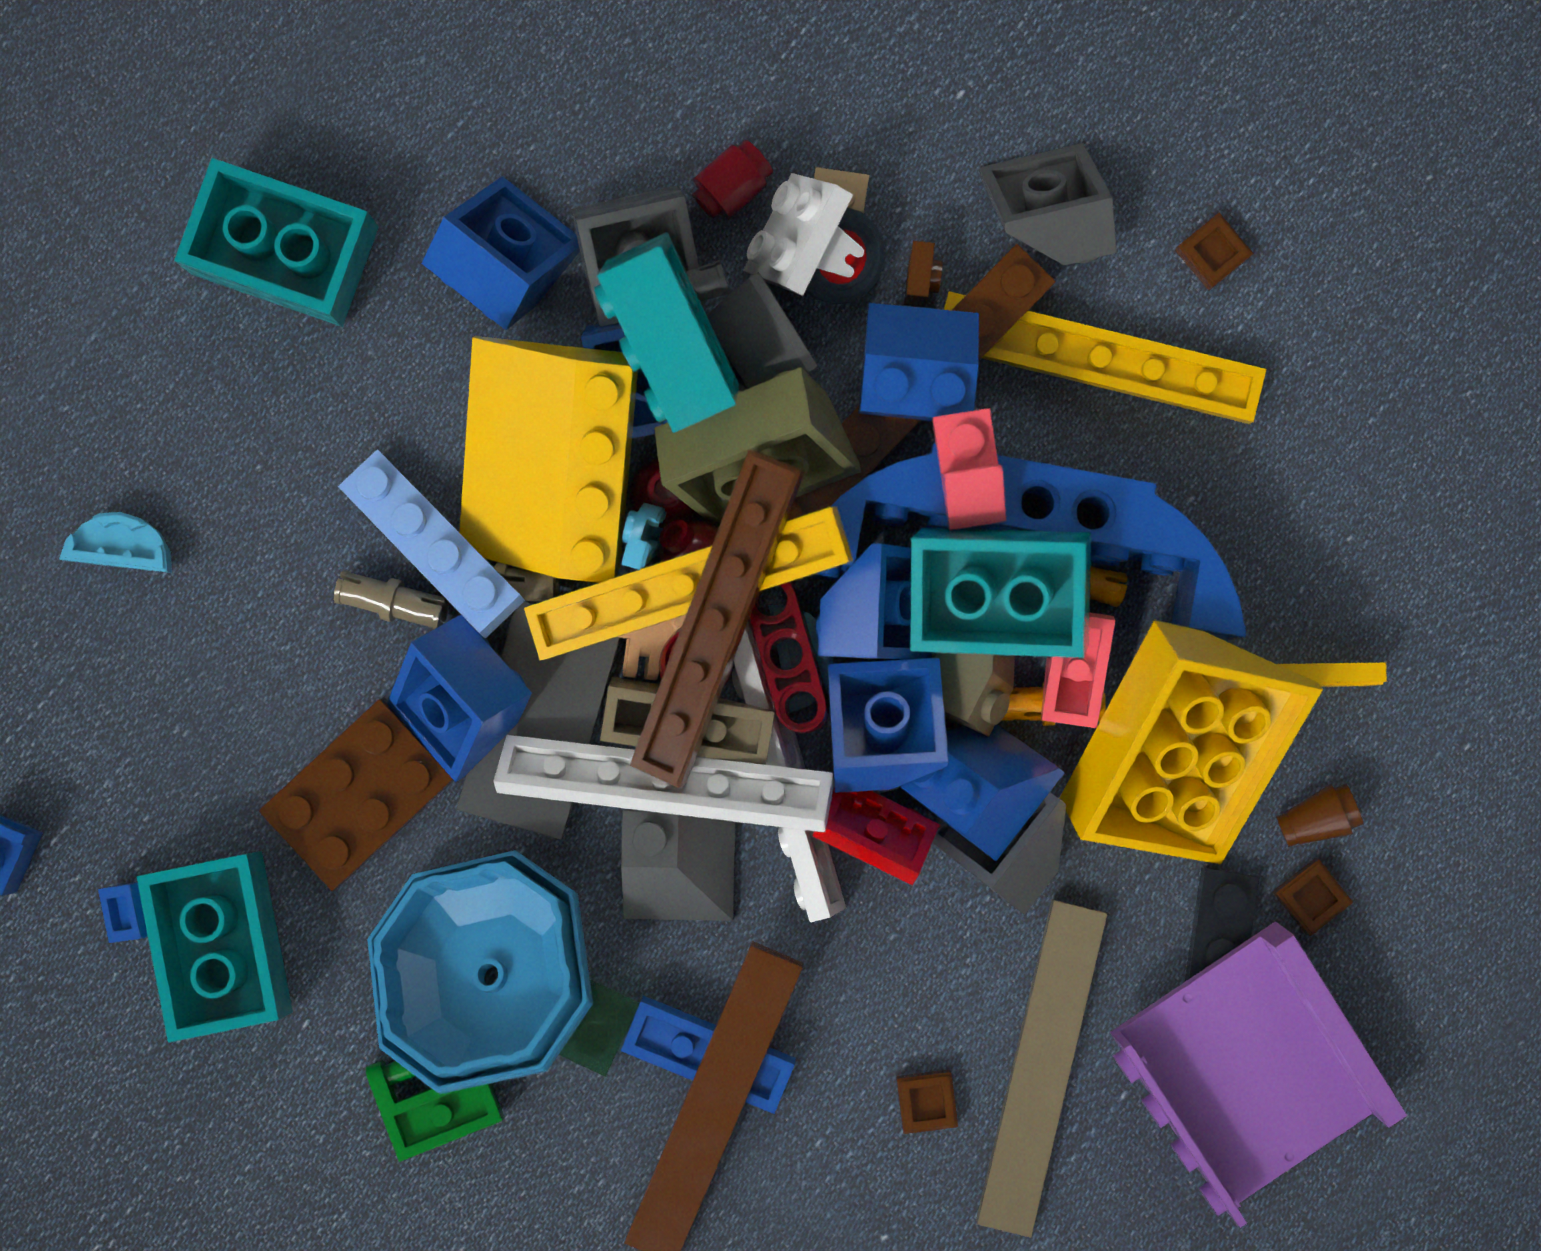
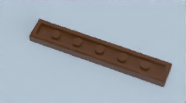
M748 450L629 766L675 787L681 788L686 785L806 472L805 470L757 450Z
M754 941L751 942L629 1228L624 1244L641 1251L682 1250L802 971L804 962Z

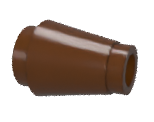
M1347 783L1336 788L1329 784L1287 810L1286 813L1276 816L1288 847L1353 835L1352 829L1364 824Z

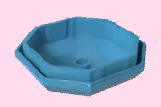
M516 850L412 874L367 939L379 1049L440 1094L548 1071L593 1004L578 893ZM496 967L498 978L495 983L487 986L484 980L485 974L488 969Z

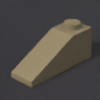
M937 652L934 658H940L944 717L989 737L995 724H998L1004 718L1009 707V696L1014 689L1015 655Z
M612 676L608 687L600 741L637 746L660 684ZM719 698L697 756L766 765L775 711Z

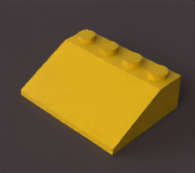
M482 336L472 337L459 533L485 559L560 579L601 583L617 577L621 567L622 535L625 522L638 370L633 371L623 352Z
M1154 620L1059 799L1066 804V813L1081 840L1222 864L1323 689L1319 683L1202 630Z

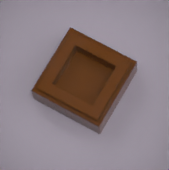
M1220 213L1215 215L1175 249L1176 253L1208 291L1254 254Z
M1316 858L1272 891L1303 932L1310 937L1353 903L1323 863Z
M950 1069L896 1076L903 1134L958 1127Z

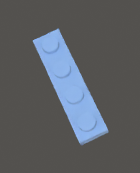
M378 449L338 486L485 639L525 601Z

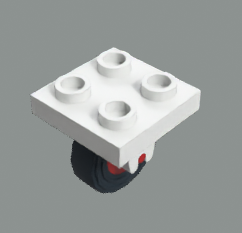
M791 173L788 181L783 182L774 194L771 204L773 211L764 229L754 236L748 247V261L743 271L752 276L759 272L767 283L802 296L805 292L812 299L832 305L850 303L867 294L879 279L885 261L884 241L876 224L861 211L848 208L853 194L836 184Z

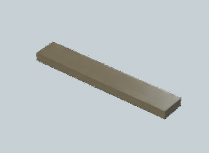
M1051 900L976 1217L977 1225L1032 1237L1107 918V913Z

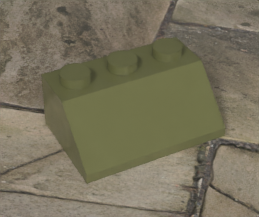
M802 367L792 371L781 372L771 380L747 390L738 391L736 405L673 433L668 422L654 428L662 485L706 521L717 526L721 524L749 449L757 450L806 471L796 497L861 472L860 463L827 392Z

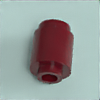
M744 140L737 147L731 144L693 178L697 190L692 196L710 218L714 219L720 214L723 218L729 220L767 186L766 179L773 174V169L762 153L748 140Z

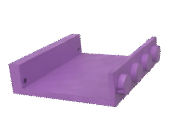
M1276 921L1110 1032L1121 1051L1113 1055L1118 1066L1131 1083L1138 1079L1141 1080L1149 1092V1095L1141 1099L1146 1109L1160 1128L1169 1123L1178 1137L1170 1145L1190 1173L1198 1168L1206 1180V1183L1199 1187L1200 1192L1217 1216L1227 1212L1240 1228L1247 1224L1238 1210L1241 1207L1240 1202L1354 1125L1373 1114L1390 1128L1407 1116L1295 936Z

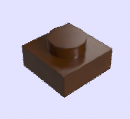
M913 240L909 256L904 305L925 308L929 292L939 293L943 261L933 260L935 243Z

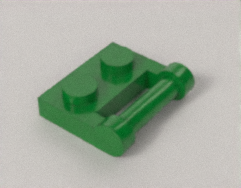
M380 1060L365 1068L370 1088L399 1162L499 1123L505 1118L492 1083L443 1094L428 1088L398 1100L394 1091V1085L415 1077L414 1074L396 1061L386 1064L383 1060Z

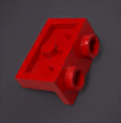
M834 787L826 831H814L812 836L913 885L921 872L940 824L922 816V814L914 809L899 805L873 791L835 793Z

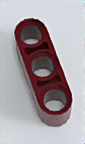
M787 582L775 586L783 588L787 594L788 602L782 613L776 616H767L761 612L759 599L765 591L762 590L758 594L750 615V621L776 714L780 722L789 730L799 733H811L820 729L827 721L830 712L829 700L800 597L795 587ZM788 639L798 641L803 652L801 662L791 670L780 669L774 661L776 646ZM801 692L811 693L818 703L816 716L806 724L796 723L789 714L788 706L790 700Z

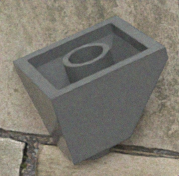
M1083 143L979 167L980 178L1005 232L1062 265L1088 263L1098 257L1117 253L1113 199Z
M1050 792L997 861L940 818L935 821L940 826L933 844L1025 915L1058 873L1066 804Z
M634 809L623 810L621 871L624 919L733 921L735 822Z

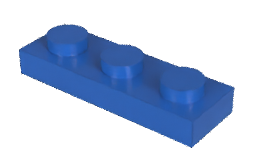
M643 995L621 1051L693 1081L716 1025ZM768 1047L745 1102L775 1114L794 1068L796 1058Z

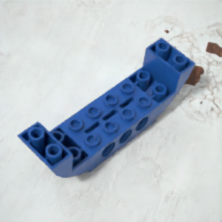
M935 443L928 455L900 461L871 474L835 501L831 507H837L854 561L809 575L808 577L837 582L840 574L845 573L854 564L864 512L873 513L872 522L881 525L904 527L907 520L927 523L926 528L949 529ZM997 455L998 465H1002L1006 521L961 529L1091 533V563L1119 566L1120 562L1132 560L1142 562L1140 571L1146 573L1173 576L1174 572H1180L1171 624L1202 630L1226 642L1245 637L1246 629L1240 600L1225 564L1207 537L1182 512L1155 495V483ZM1029 497L1035 499L1042 508V518L1032 519L1028 517L1021 508V498ZM1077 507L1086 508L1093 513L1096 521L1095 529L1090 530L1079 523L1076 516Z

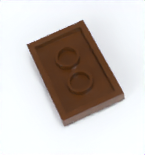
M379 699L269 800L259 812L331 891H335L454 780L389 708L387 703L383 699Z

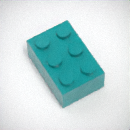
M211 158L174 261L191 275L343 327L379 226L368 211Z
M666 232L607 260L597 274L600 285L595 286L594 291L607 318L610 319L617 316L625 337L619 341L633 371L642 368L648 380L650 389L645 391V396L656 420L661 422L667 419L673 433L736 405L739 382L668 233Z
M921 528L912 537L911 651L1084 658L1089 645L1091 533Z
M262 851L136 876L168 1043L277 1021L293 1012Z

